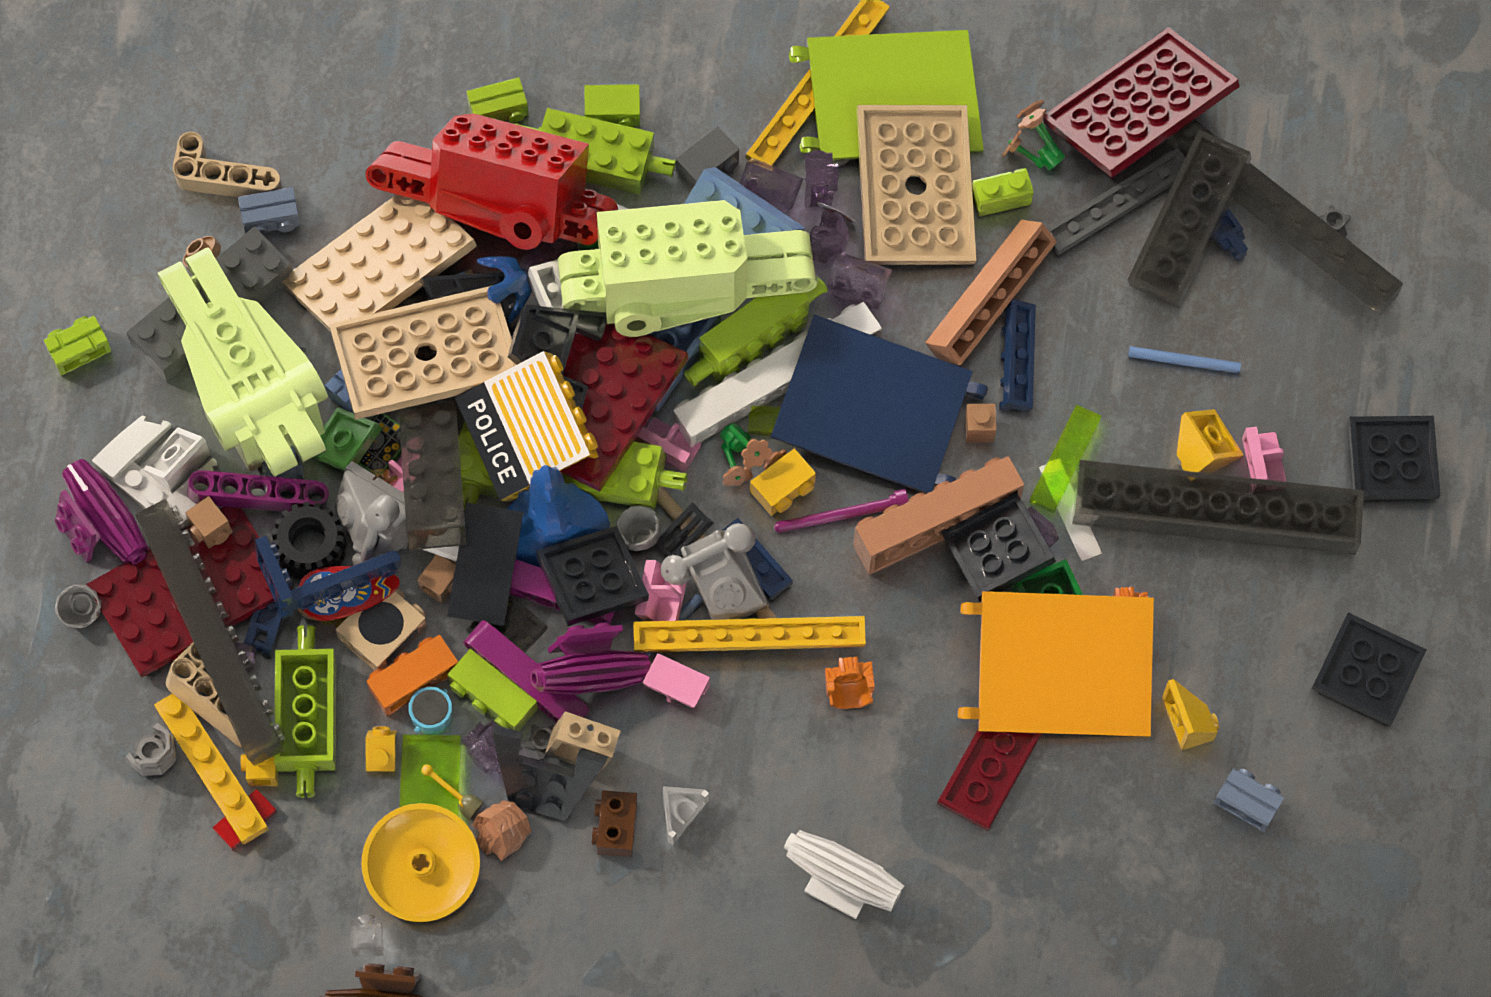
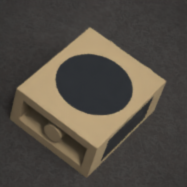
M399 588L381 603L348 616L336 629L338 639L374 671L381 667L387 668L427 628L426 613L417 604L413 603L410 605L404 599L405 595Z

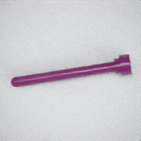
M902 489L894 491V494L889 495L887 499L779 521L775 523L774 530L782 533L881 512L892 505L897 504L901 506L909 501L906 490Z

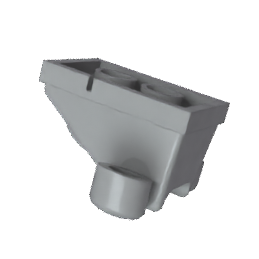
M353 461L345 468L334 505L341 524L344 525L353 541V550L357 552L351 558L352 566L390 551L397 552L401 548L405 550L412 542L423 504L379 477L375 479L374 474Z
M736 523L729 526L726 530H715L714 533L688 546H683L681 552L684 558L679 555H671L664 559L661 564L660 571L662 577L672 585H683L692 575L712 620L744 619L770 606L746 555V552L752 549L755 544V533L744 524Z

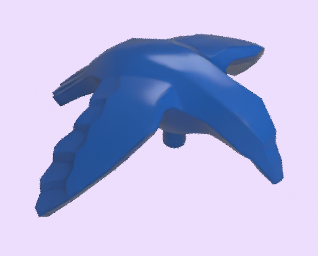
M496 256L477 259V263L483 266L498 268L503 271L505 275L504 280L489 287L487 297L489 301L498 304L509 294H515L516 304L508 319V322L511 324L528 301L532 292L527 282V270L520 268L517 260L513 257Z

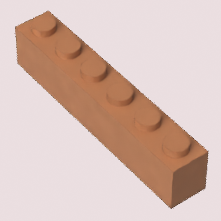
M1021 220L927 339L925 344L937 359L955 365H962L1057 241L1043 223Z

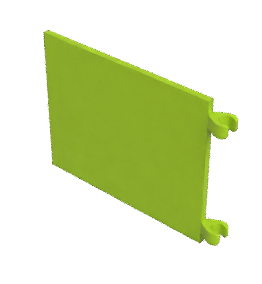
M968 30L807 38V47H791L789 52L791 63L809 60L818 138L803 137L801 139L799 147L802 154L820 151L821 161L859 159L858 105H967L970 153L984 151Z

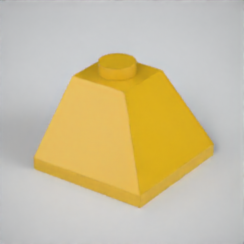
M1215 409L1185 412L1181 415L1177 456L1181 461L1182 469L1191 478L1207 476L1244 456Z
M1168 680L1162 700L1181 751L1214 741L1218 733L1217 730H1219V722L1215 713L1211 714L1208 705L1176 680Z

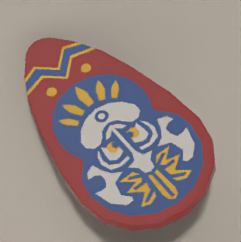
M351 566L324 567L310 571L301 579L298 587ZM396 575L387 578L379 576L370 580L371 582L362 588L355 589L351 587L344 590V593L334 599L323 598L316 601L317 603L313 607L302 611L308 617L318 621H332L347 617L384 601L399 588L400 580Z

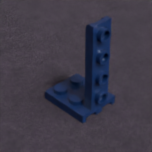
M267 536L255 539L257 562L282 619L292 616L295 609L305 610L313 607L317 603L316 601L323 598L334 599L344 593V590L351 587L355 589L362 588L371 582L370 580L379 576L381 578L390 577L397 573L401 565V558L398 552L390 551L291 590V580L286 568L280 569V554L275 543L270 544Z

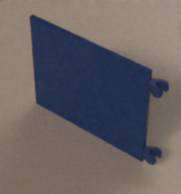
M814 314L770 438L927 494L933 490L934 485L937 486L944 481L951 483L957 480L953 476L939 474V470L965 393L974 399L983 400L987 394L988 387L981 383L970 382L973 373L971 370Z

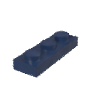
M737 518L722 530H726L732 524L743 523ZM756 539L754 546L746 552V555L764 594L771 601L792 585L793 580Z

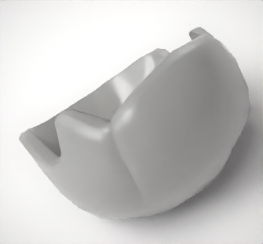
M644 505L631 506L624 510L616 521V526L626 547L630 550H647L658 542L661 534V525L652 508Z
M87 585L70 586L58 595L56 599L55 612L60 622L69 628H85L91 625L101 613V600L97 592Z

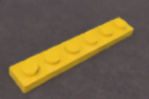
M173 693L154 704L157 712L242 844L245 845L268 831L266 823L192 709Z

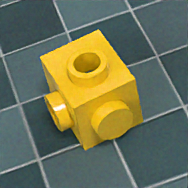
M260 740L255 741L254 745H246V754H241V771L246 772V781L249 787L278 786V771L274 763V744H271L270 741Z

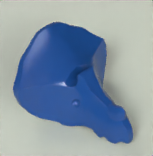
M548 465L533 471L529 490L521 491L517 499L507 508L508 510L524 512L516 560L540 568L541 566L536 557L537 550L610 528L607 512L600 503L590 494L579 489L576 484H566L559 469Z

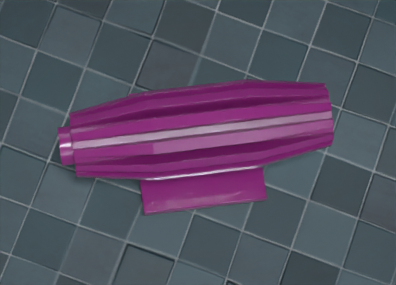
M79 459L69 464L63 470L62 477L71 496L66 489L60 492L55 524L62 534L65 533L70 539L73 551L77 555H81L87 563L91 561L93 549L98 541L101 540L125 564L131 562L133 565H136L145 559L146 551L149 547L134 516L111 484L85 459Z
M600 623L595 625L594 628L587 629L584 628V625H577L568 628L564 635L557 637V641L548 647L549 654L563 652L565 656L536 664L534 670L531 671L530 678L532 686L536 687L540 693L577 695L613 691L642 683L650 669V661L644 652L610 650L613 638L623 631L622 625L611 626L610 623Z

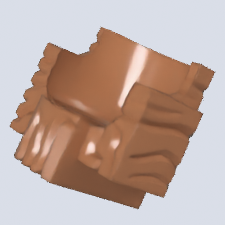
M505 800L499 804L491 805L490 808L478 814L472 824L479 832L476 838L479 848L485 851L486 855L493 852L501 861L514 853V851H517L522 846L526 836H529L532 832L528 817L515 803Z

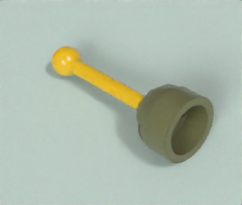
M426 764L422 767L423 775L433 778L459 800V811L468 820L484 804L480 798L473 794L462 796L433 772L431 765Z

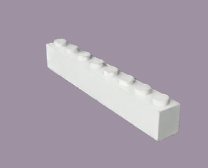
M864 302L857 306L852 304L846 307L841 312V315L834 319L827 318L879 338L881 336L882 327ZM808 331L799 334L794 339V342L787 346L780 345L776 347L766 358L753 360L745 370L727 375L719 385L706 387L699 393L698 397L691 401L686 399L680 402L675 407V410H673V422L680 425V432L689 446H695L721 431L726 425L735 423L785 394Z

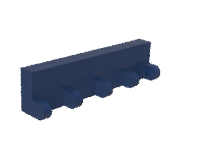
M1012 299L1003 310V312H1006V323L1002 327V334L1005 335V351L1001 353V360L1004 361V377L1000 379V386L1004 388L1003 401L999 403V409L1008 411L1014 408L1027 412L1033 409L1036 305Z

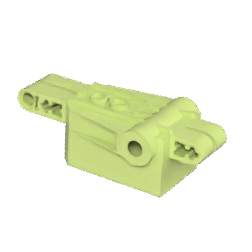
M725 200L597 212L598 249L567 252L558 258L563 309L606 312L607 324L615 323L617 332L628 337L644 336L654 331H661L734 312L746 298L804 293L813 290L817 285L809 233L802 230L744 235L740 210Z
M207 247L185 259L192 277L189 276L181 262L158 272V277L166 293L186 325L181 342L205 415L224 450L228 451L235 447L249 472L261 467L263 461H265L274 477L298 465L290 446H293L302 462L325 451V445L320 435L325 433L318 403L327 399L328 395L319 375L301 349L258 302L237 296L211 250ZM199 290H201L204 294L206 300L208 301L207 304L204 302L202 296L199 293Z

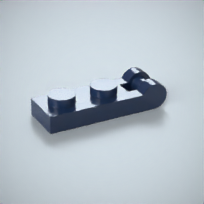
M292 580L290 585L291 589L294 588V581ZM275 601L268 604L266 608L259 609L253 613L244 639L243 651L252 653L254 650L262 652V656L272 657L283 622ZM258 632L267 634L265 641L256 639Z

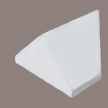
M663 786V804L668 842L674 845L707 804L709 793L706 790Z

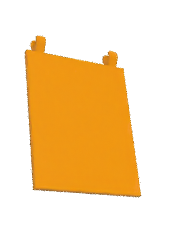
M982 591V603L965 602L961 604V614L981 615L979 708H958L959 719H978V731L1151 737L1154 598Z

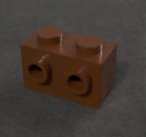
M602 790L601 799H596L594 817H599V828L593 827L592 845H597L598 855L633 856L637 793Z

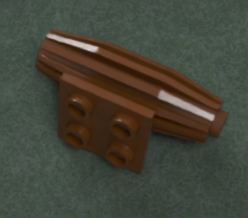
M367 963L363 968L355 971V977H359L362 988L326 990L325 996L320 997L424 996L411 993L416 983L421 979V974L414 973V968L397 966L393 968V971L384 970L385 965Z

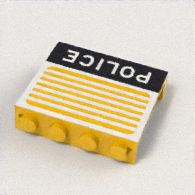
M545 351L455 397L501 501L510 502L516 499L518 492L530 487V478L533 475V471L540 469L544 465L557 467L561 471L587 457H599L596 452V448H598L596 439L592 433L587 432L584 425L586 417L581 408L576 407L572 398L575 396L574 390L561 374L563 366L559 358Z

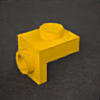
M376 726L373 727V730H368L366 734V771L396 770V730H390V727Z

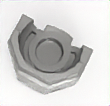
M159 723L153 727L154 732L151 736L146 734L135 744V754L131 755L130 752L125 757L128 765L142 776L162 775L176 762L174 737Z

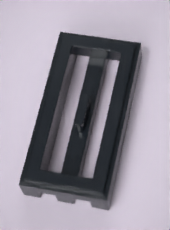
M692 502L659 537L655 546L666 557L671 555L683 557L681 548L698 541L714 522ZM693 513H695L696 516L691 520V522L678 534V536L667 547H665L664 544L668 541V539L682 526V524ZM702 520V521H703L702 524H701V525L689 536V538L675 551V553L672 554L671 552L683 541V539H684V538L696 527V525Z

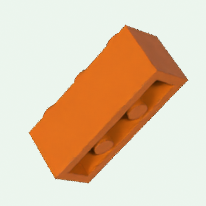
M440 634L435 638L428 637L420 642L418 648L411 653L404 652L396 657L392 665L385 669L381 667L373 671L369 679L366 680L368 690L385 715L389 716L408 704L411 697L418 690L425 687H435L448 679V673L455 667L458 660Z

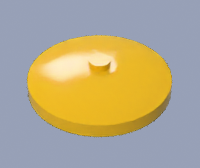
M410 804L391 811L373 827L363 848L362 874L369 893L385 911L406 921L430 922L452 914L468 900L479 878L480 852L472 831L456 814L433 804Z

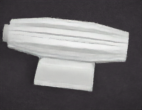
M799 830L796 835L791 833L784 845V849L788 851L786 857L812 876L804 892L854 919H857L865 903L891 912L905 885L883 870V867L834 841Z

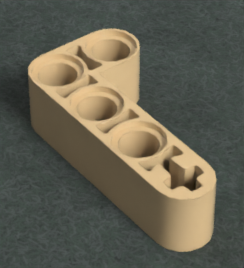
M193 131L183 133L178 140L173 172L177 185L183 190L240 197L282 189L280 176L273 168L205 159L206 151L203 140L198 133ZM190 146H197V147H198V148H197L196 150H194V151H187V150H186V149H187L188 147H190ZM185 171H192V172H193L192 174H190V175H188V176H182V175H181V174H182L183 172H185ZM213 174L220 175V177L215 180L208 179ZM240 178L247 179V181L244 183H236V181Z
M197 640L172 663L166 678V686L171 693L234 744L246 749V745H254V742L259 740L264 728L263 719L207 674L215 656V650L211 643L205 640ZM195 656L201 657L204 660H199ZM177 674L183 675L185 678H180ZM199 692L205 693L208 696H202L199 694ZM221 710L227 711L231 715L224 714Z

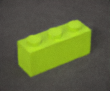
M471 649L448 673L449 683L451 684L449 686L450 689L461 698L464 695L473 701L471 705L482 715L488 713L495 719L493 722L497 726L520 731L538 710L535 699Z

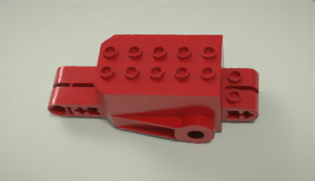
M473 113L454 116L433 138L432 149L401 141L392 142L366 169L365 173L367 182L373 188L427 202L430 208L434 209L438 214L507 239L513 246L525 250L535 248L541 241L553 244L558 238L584 245L594 244L598 240L597 212L618 210L616 202L611 197L598 194L591 189H585L589 152L588 143Z

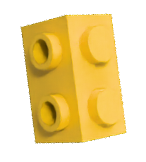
M794 448L751 480L750 492L772 516L776 512L782 513L792 505V500L797 496L807 495L815 486L816 473Z

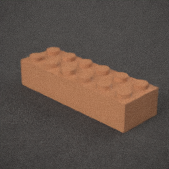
M1009 456L1002 459L999 457L993 458L984 465L985 467L977 471L970 469L962 473L959 479L951 483L944 481L938 484L934 491L925 495L924 493H918L908 500L909 502L904 505H892L876 518L870 516L861 520L857 524L858 526L855 527L853 547L868 575L943 541L942 531L1016 492L1021 498L1024 483Z

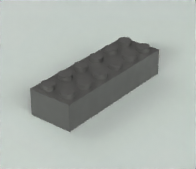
M255 226L216 258L237 296L256 301L260 305L283 287L282 282L293 271L291 263ZM199 290L200 295L202 296L204 302L207 304L208 301L206 300L202 291ZM168 297L126 333L131 346L167 383L189 365L181 342L186 325Z

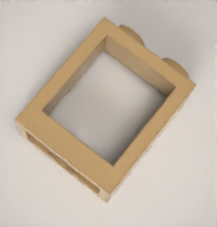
M564 712L553 727L545 755L575 765L579 750L584 749L608 756L603 766L604 768L613 757L621 730ZM587 726H593V731H589Z

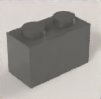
M716 127L676 158V171L693 188L704 169L716 167L723 173H729L734 170L739 163V148L719 127Z

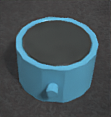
M425 687L418 690L411 697L409 715L416 733L422 732L425 735H436L444 732L450 726L453 719V707L446 689Z

